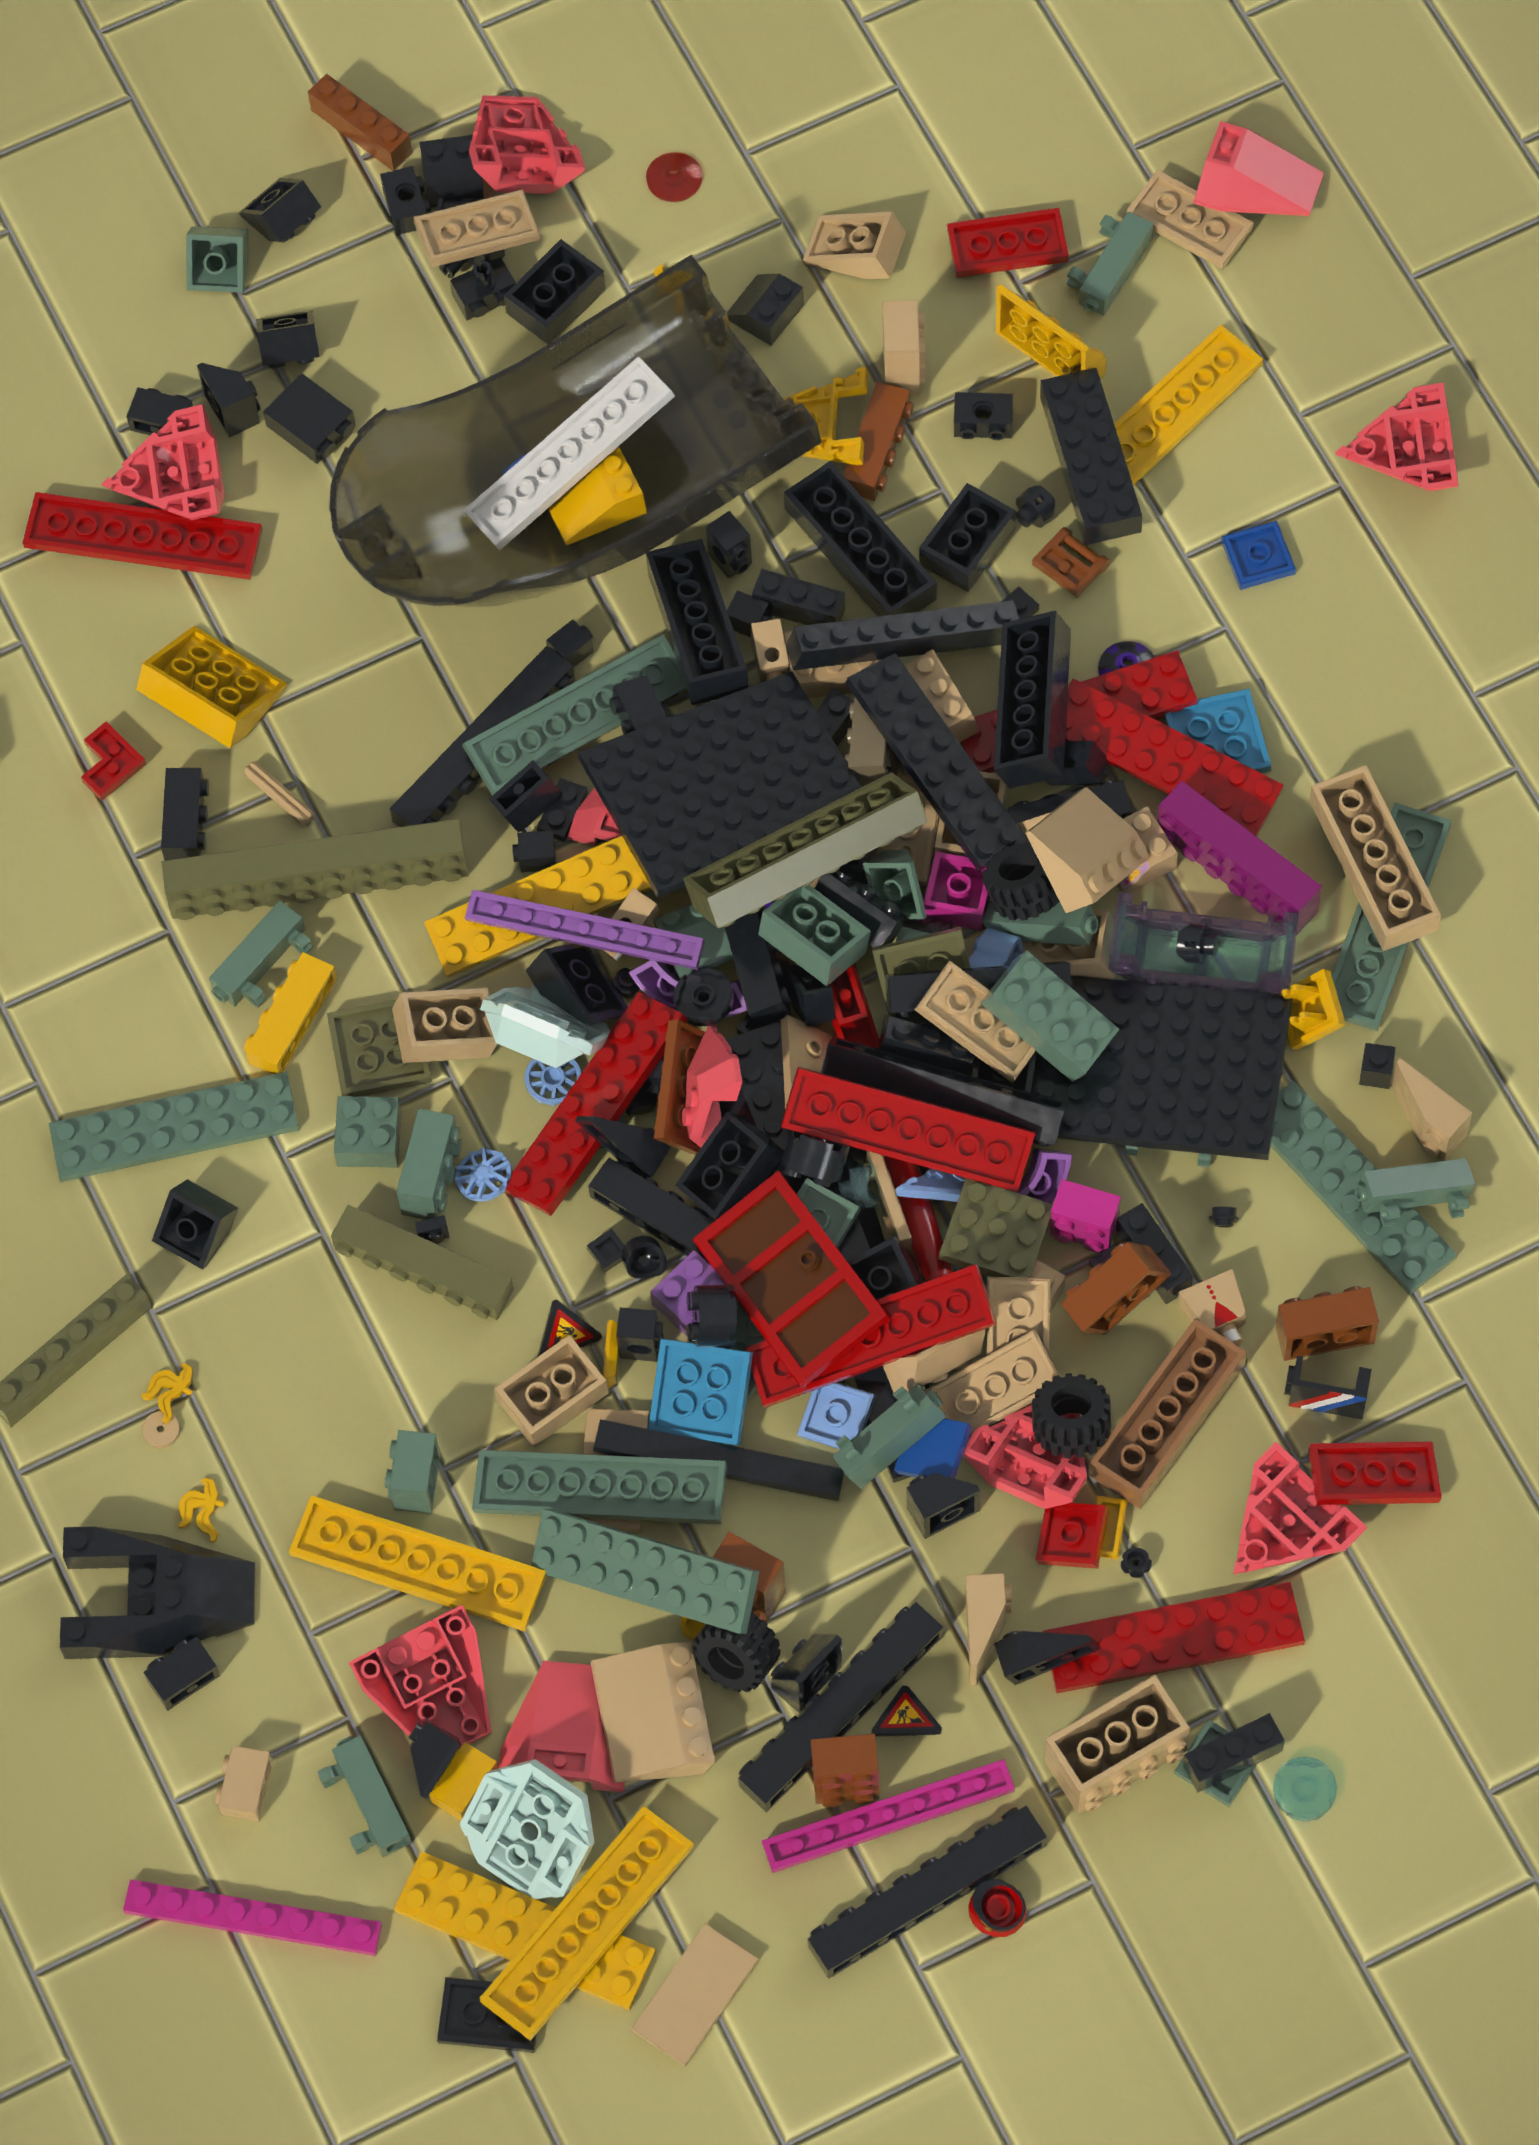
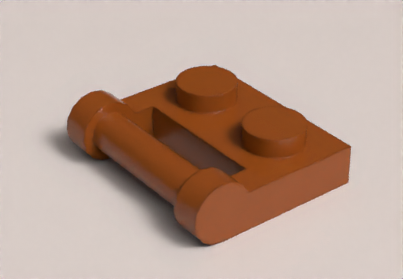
M1063 527L1032 559V565L1078 598L1099 574L1106 571L1111 560L1105 555H1098L1072 536L1073 532ZM1061 546H1068L1092 565L1088 567Z

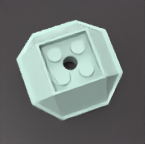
M531 985L530 989L522 987L503 988L484 998L480 1010L486 1013L497 1044L554 1068L582 1054L590 1056L602 1049L610 1033L605 1022L586 1026L540 995L534 985Z
M536 1759L494 1769L486 1773L459 1824L464 1835L468 1837L471 1850L478 1864L518 1892L533 1899L563 1897L569 1893L595 1843L587 1794Z

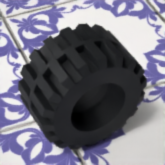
M1026 841L1024 844H1021V842L1014 843V846L1003 848V851L992 856L993 860L988 861L985 865L986 869L983 870L982 874L984 886L994 909L1003 918L1008 917L1009 920L1013 921L1018 918L1021 921L1027 920L1030 917L1034 919L1039 917V914L1050 911V907L1056 906L1059 902L1030 841Z
M1065 1373V1377L1057 1375L1052 1377V1382L1046 1380L1042 1383V1389L1038 1388L1036 1390L1035 1398L1032 1400V1425L1036 1441L1041 1442V1447L1045 1451L1051 1449L1052 1455L1058 1457L1059 1454H1063L1064 1458L1071 1459L1072 1455L1082 1458L1085 1457L1084 1453L1093 1454L1097 1452L1096 1447L1102 1448L1105 1444V1438H1109L1111 1428L1109 1394H1106L1104 1386H1097V1380L1093 1378L1087 1380L1086 1375L1079 1374L1076 1377L1072 1376V1373ZM1066 1413H1078L1083 1415L1082 1417L1076 1419H1067L1061 1417V1415Z
M751 1612L747 1634H738L705 1624L694 1639L693 1654L696 1655L695 1660L697 1664L701 1665V1670L708 1674L715 1683L718 1682L722 1687L726 1689L732 1688L736 1692L741 1690L750 1692L761 1684L778 1661L781 1652L778 1648L780 1643L774 1637L776 1634L773 1629H770L764 1620L759 1619L755 1613Z

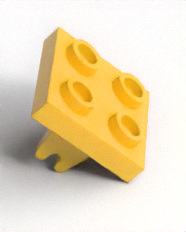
M1322 969L1275 994L1281 995L1285 999L1292 998L1293 1003L1288 1029V1039L1292 1049L1299 1050L1346 1026L1329 970Z

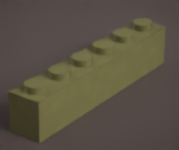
M347 1205L331 1234L335 1250L343 1256H356L372 1269L380 1267L389 1271V1274L399 1281L405 1282L407 1279L416 1283L420 1290L428 1294L436 1292L444 1296V1299L452 1305L460 1306L462 1304L471 1308L474 1314L481 1318L487 1319L489 1316L497 1320L514 1290L511 1277L350 1205Z
M126 1274L1 1380L0 1416L12 1428L149 1311L152 1306L147 1293Z

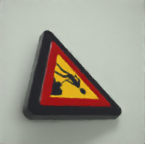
M553 1300L537 1357L568 1335L573 1338L580 1348L602 1339L601 1332L559 1300Z
M906 1685L900 1688L872 1728V1734H875V1737L939 1735L942 1733L940 1724Z

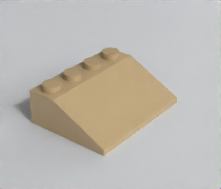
M1087 787L1079 790L1026 832L1065 913L1095 903L1149 859L1145 844L1140 840L1137 832Z
M691 1642L659 1644L595 1659L590 1662L614 1783L704 1775L715 1762Z

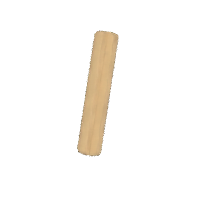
M251 762L245 768L246 777L302 826H307L313 821V811L257 762Z

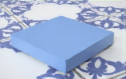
M837 1382L814 1390L810 1395L797 1436L840 1450L835 1444L840 1438L846 1435L852 1440L866 1428L877 1396Z

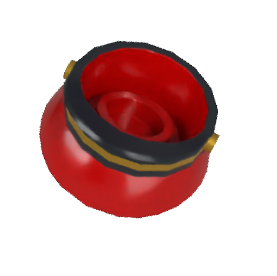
M988 1879L981 1882L975 1888L968 1904V1912L972 1923L979 1931L993 1937H1007L1016 1933L1023 1926L1027 1915L1026 1902L1014 1884L1010 1885L998 1879Z

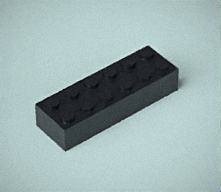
M1097 367L1040 380V399L1084 544L1089 545L1141 533L1142 513Z
M831 461L784 492V505L788 514L878 617L919 612L937 600V582Z
M698 539L646 552L648 576L691 705L716 700L748 688L747 668L703 540Z
M1056 610L1002 623L994 771L1009 789L1064 776L1071 629Z

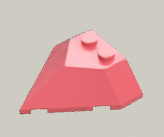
M1444 383L1414 387L1395 407L1392 405L1357 434V438L1346 447L1343 445L1335 452L1337 456L1428 491L1459 487Z
M201 404L174 411L167 418L169 421L157 433L153 432L121 464L123 467L112 478L108 477L101 484L103 487L190 520L219 514L225 492L218 444L204 406Z
M715 1024L707 1027L687 1070L686 1108H683L682 1123L683 1126L688 1128L689 1139L700 1147L703 1146L722 1119L719 1101H737L742 1085L739 1059L736 1054H731L732 1048L723 1035L716 1033L717 1027Z
M1032 1405L1005 1416L1004 1421L989 1427L986 1424L976 1428L968 1440L963 1453V1457L989 1485L1043 1509L1072 1503L1087 1481L1084 1457L1078 1458L1077 1455H1072L1071 1459L1064 1458L1063 1454H1059L1057 1457L1051 1454V1449L1045 1451L1041 1447V1442L1036 1441L1032 1425ZM1066 1413L1061 1415V1417L1076 1419L1080 1417V1414Z
M1275 1442L1254 1463L1233 1574L1346 1551L1367 1529V1526L1346 1506L1317 1505L1313 1480L1300 1469L1299 1462Z

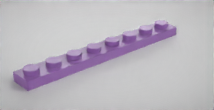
M472 890L465 919L469 922L698 970L705 944L703 938L477 890Z

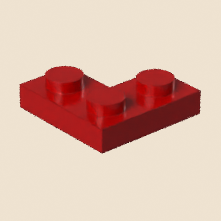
M107 721L84 739L85 745L101 760L83 774L81 779L101 801L146 765L145 758Z

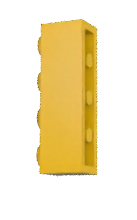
M302 952L298 960H294L291 963L287 972L288 978L284 985L280 984L273 995L274 1002L269 1010L265 1009L263 1011L256 1033L254 1035L251 1034L244 1045L248 1063L271 1074L282 1073L337 980L333 965Z

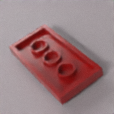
M1059 208L947 223V233L956 278L1069 262Z
M1433 1441L1311 1443L1308 1448L1317 1505L1439 1503L1442 1498Z

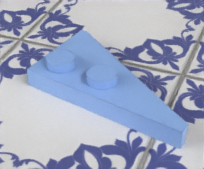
M930 1169L923 1176L908 1179L904 1184L897 1187L895 1191L897 1196L958 1202L966 1178Z

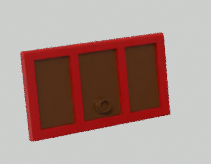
M779 1171L693 1238V1242L724 1284L734 1286L735 1290L730 1292L736 1297L737 1302L800 1387H805L890 1319Z

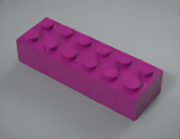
M1181 781L1159 804L1157 822L1171 844L1173 843L1188 860L1196 861L1202 865L1209 876L1214 879L1219 878L1227 884L1229 890L1238 897L1243 896L1251 902L1252 907L1258 913L1266 914L1272 918L1279 929L1284 932L1289 931L1296 937L1319 912L1322 886L1186 783Z

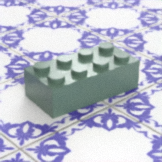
M1028 950L1013 960L981 1001V1004L1027 1044L1032 1046L1072 1082L1086 1074L1119 1031L1118 1027Z

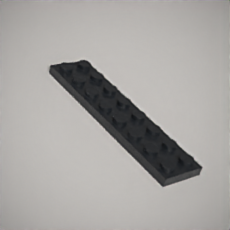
M896 653L847 678L845 683L978 872L985 869L987 862L993 860L992 856L1003 851V848L1014 846V843L1021 842V844H1024L1028 841Z

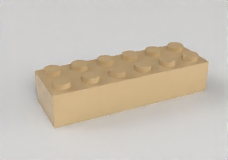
M1367 765L1312 785L1310 804L1383 952L1439 931L1441 914Z

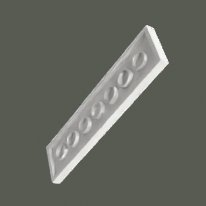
M638 356L463 511L500 551L673 399L675 395Z

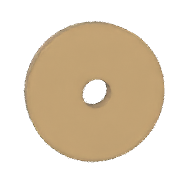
M161 1411L154 1412L145 1419L142 1433L149 1445L156 1448H165L177 1440L180 1426L174 1415L173 1419L167 1424L162 1422L164 1415ZM159 1427H164L163 1432H158L157 1430Z

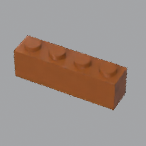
M327 73L308 91L311 111L392 171L396 170L412 154L410 135Z
M877 382L857 434V437H861L864 442L863 465L846 464L843 476L862 498L875 501L878 492H883L888 477L885 475L887 467H893L896 458L895 445L896 443L901 444L905 433L903 423L905 419H910L913 412L914 403L910 402V390Z

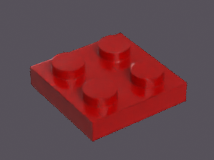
M1068 1503L1045 1509L1035 1558L1037 1563L1042 1565L1098 1569L1109 1514L1107 1506Z

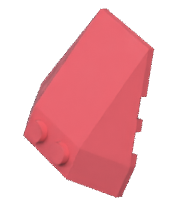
M482 95L469 147V154L473 169L496 192L510 193L523 189L524 193L552 194L582 174L585 166L579 148L568 142L566 139L567 133L555 126L553 123L554 117L537 97Z

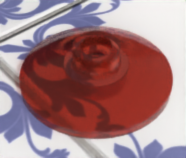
M670 152L657 157L651 162L646 172V183L650 192L657 198L667 202H680L692 197L699 190L702 183V170L698 162L691 156L679 152ZM671 171H678L675 174L670 173Z

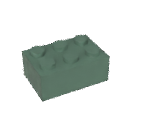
M808 885L789 892L785 898L776 900L762 913L758 935L824 985L828 986L866 954L871 931L812 886Z
M418 1108L396 1191L402 1215L426 1220L438 1217L440 1212H445L448 1201V1194H445L447 1184H452L455 1175V1167L452 1166L454 1156L459 1157L462 1148V1139H459L460 1127H456L454 1115Z

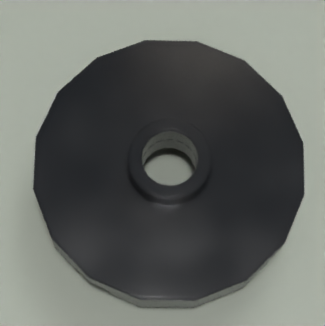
M698 968V970L694 969L692 973L687 976L684 975L679 979L674 989L673 1001L677 1011L683 1013L688 1019L687 1023L695 1026H710L720 1022L729 1014L734 1004V991L730 981L721 971L713 968ZM709 996L706 1002L700 1001L702 997Z

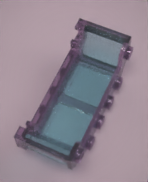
M1118 892L1108 968L1113 973L1128 981H1139L1156 985L1159 983L1280 995L1283 989L1290 990L1299 919L1298 913L1284 912L1283 922L1273 921L1274 917L1268 916V922L1265 923L1147 908L1148 902L1142 901V905L1132 904L1133 893ZM1193 922L1207 924L1210 935H1216L1219 939L1216 955H1207L1203 964L1185 962L1176 953L1179 931Z

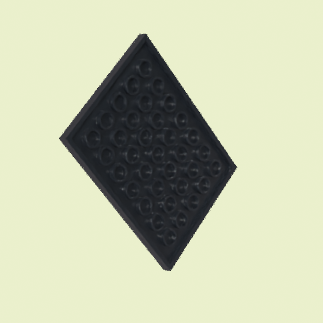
M793 671L579 751L578 754L579 761L657 898L686 887L683 880L684 877L861 788Z
M1071 975V988L1118 1027L1119 1031L1086 1074L1073 1082L1038 1053L1032 1093L1068 1103L1059 1139L1269 1160L1290 1023L1289 1018L1293 1003L1292 998L1285 999L1281 995Z

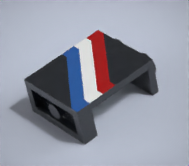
M1297 1356L1295 1366L1289 1365L1284 1395H1290V1407L1363 1420L1372 1369L1359 1367L1356 1387L1353 1390L1300 1380L1303 1356Z

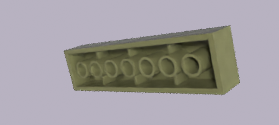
M891 772L684 877L683 880L694 909L719 929L732 925L736 919L746 914L759 911L762 906L774 900L785 898L789 892L799 887L808 886L815 879L827 873L836 872L842 865L852 860L863 858L868 852L877 847L889 845L893 839L916 831L919 826L928 821L918 791Z

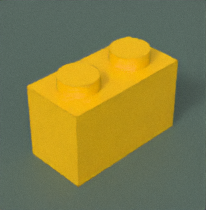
M464 1742L460 1749H457L448 1764L449 1766L440 1776L429 1794L432 1804L460 1821L465 1815L484 1775L491 1770L498 1769L497 1761Z

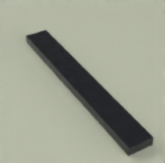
M601 1419L593 1452L613 1456L726 1461V1479L839 1501L844 1471L838 1467Z

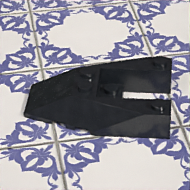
M95 1526L64 1527L63 1559L68 1569L129 1568L127 1616L61 1617L60 1650L65 1659L160 1657L165 1655V1652L174 1650L176 1645L186 1639L192 1640L197 1637L200 1641L215 1635L219 1637L254 1625L255 1562L163 1535Z

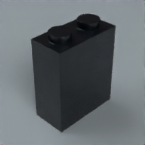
M303 373L263 411L266 426L316 464L323 458L329 457L334 451L335 446L343 438L349 437L356 426L353 411Z

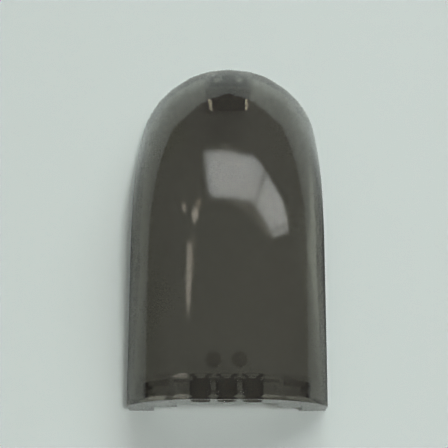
M691 254L518 363L456 392L420 404L388 411L386 408L382 409L356 432L358 436L349 448L345 447L339 458L330 487L329 511L334 536L346 560L365 581L381 592L411 603L432 606H499L549 594L605 573L644 555L806 454L822 442L818 425L802 403L795 405L790 397L785 400L781 397L732 331L727 312L711 292L707 274ZM639 356L675 395L673 399L619 445L643 492L647 513L566 546L549 510L546 509L499 551L463 510L504 475L502 473L503 470L522 455L528 454Z

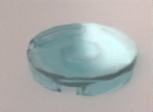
M1304 1756L1293 1758L1280 1767L1275 1775L1272 1791L1275 1803L1279 1809L1281 1808L1292 1819L1306 1822L1317 1820L1329 1811L1335 1802L1337 1784L1334 1774L1326 1764L1318 1759Z

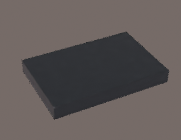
M445 1977L437 2037L438 2043L535 2053L537 2034L530 2041L480 2002L481 1995L493 1982Z

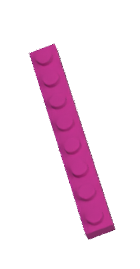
M1003 1759L762 1840V1846L772 1873L1013 1793L1015 1792V1787Z
M131 1879L123 1908L124 1913L371 1956H376L382 1929V1923L379 1921Z

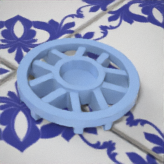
M532 1059L525 1071V1085L529 1094L538 1103L554 1106L560 1104L568 1093L563 1088L564 1084L571 1087L574 1085L575 1082L569 1079V1077L576 1074L578 1079L581 1075V1070L574 1059L557 1068L552 1066L545 1067L543 1062ZM538 1063L542 1071H532V1069ZM569 1064L574 1067L566 1072L563 1071ZM530 1078H541V1081L529 1082ZM542 1088L539 1095L533 1089ZM547 1090L552 1091L551 1099L544 1098ZM557 1091H559L564 1096L556 1098Z
M485 1147L475 1152H468L469 1155L456 1167L455 1181L459 1191L466 1198L479 1202L489 1201L500 1196L508 1186V1181H510L509 1179L512 1174V1168L508 1159L502 1152L485 1149ZM487 1155L493 1156L491 1159H487ZM482 1156V1162L477 1164L475 1158ZM501 1160L503 1161V1163L495 1166ZM506 1170V1177L500 1175V1173ZM462 1173H470V1175L461 1176ZM497 1180L503 1184L498 1188L493 1183ZM463 1183H469L467 1189H464ZM476 1186L479 1187L477 1195L472 1194ZM486 1187H489L491 1190L494 1191L490 1194L484 1195Z

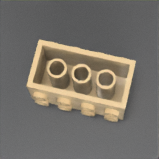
M1156 1675L1146 1681L1137 1683L1124 1694L1110 1699L1093 1712L1081 1716L1064 1729H1059L1052 1733L1046 1739L1044 1762L1076 1812L1080 1814L1086 1810L1090 1813L1102 1806L1103 1800L1114 1794L1117 1797L1131 1788L1130 1784L1139 1778L1144 1781L1158 1772L1157 1768L1166 1762L1171 1765L1184 1757V1752L1187 1751L1190 1727Z

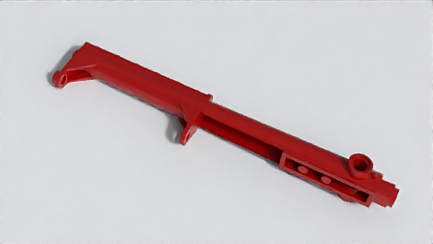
M854 963L830 983L833 991L835 1020L831 1021L838 1038L878 1049L879 1036L856 963ZM883 1155L895 1189L904 1184L908 1179L922 1176L919 1165ZM897 1196L911 1234V1250L922 1282L925 1283L952 1273L950 1263L938 1260L943 1240L930 1199Z

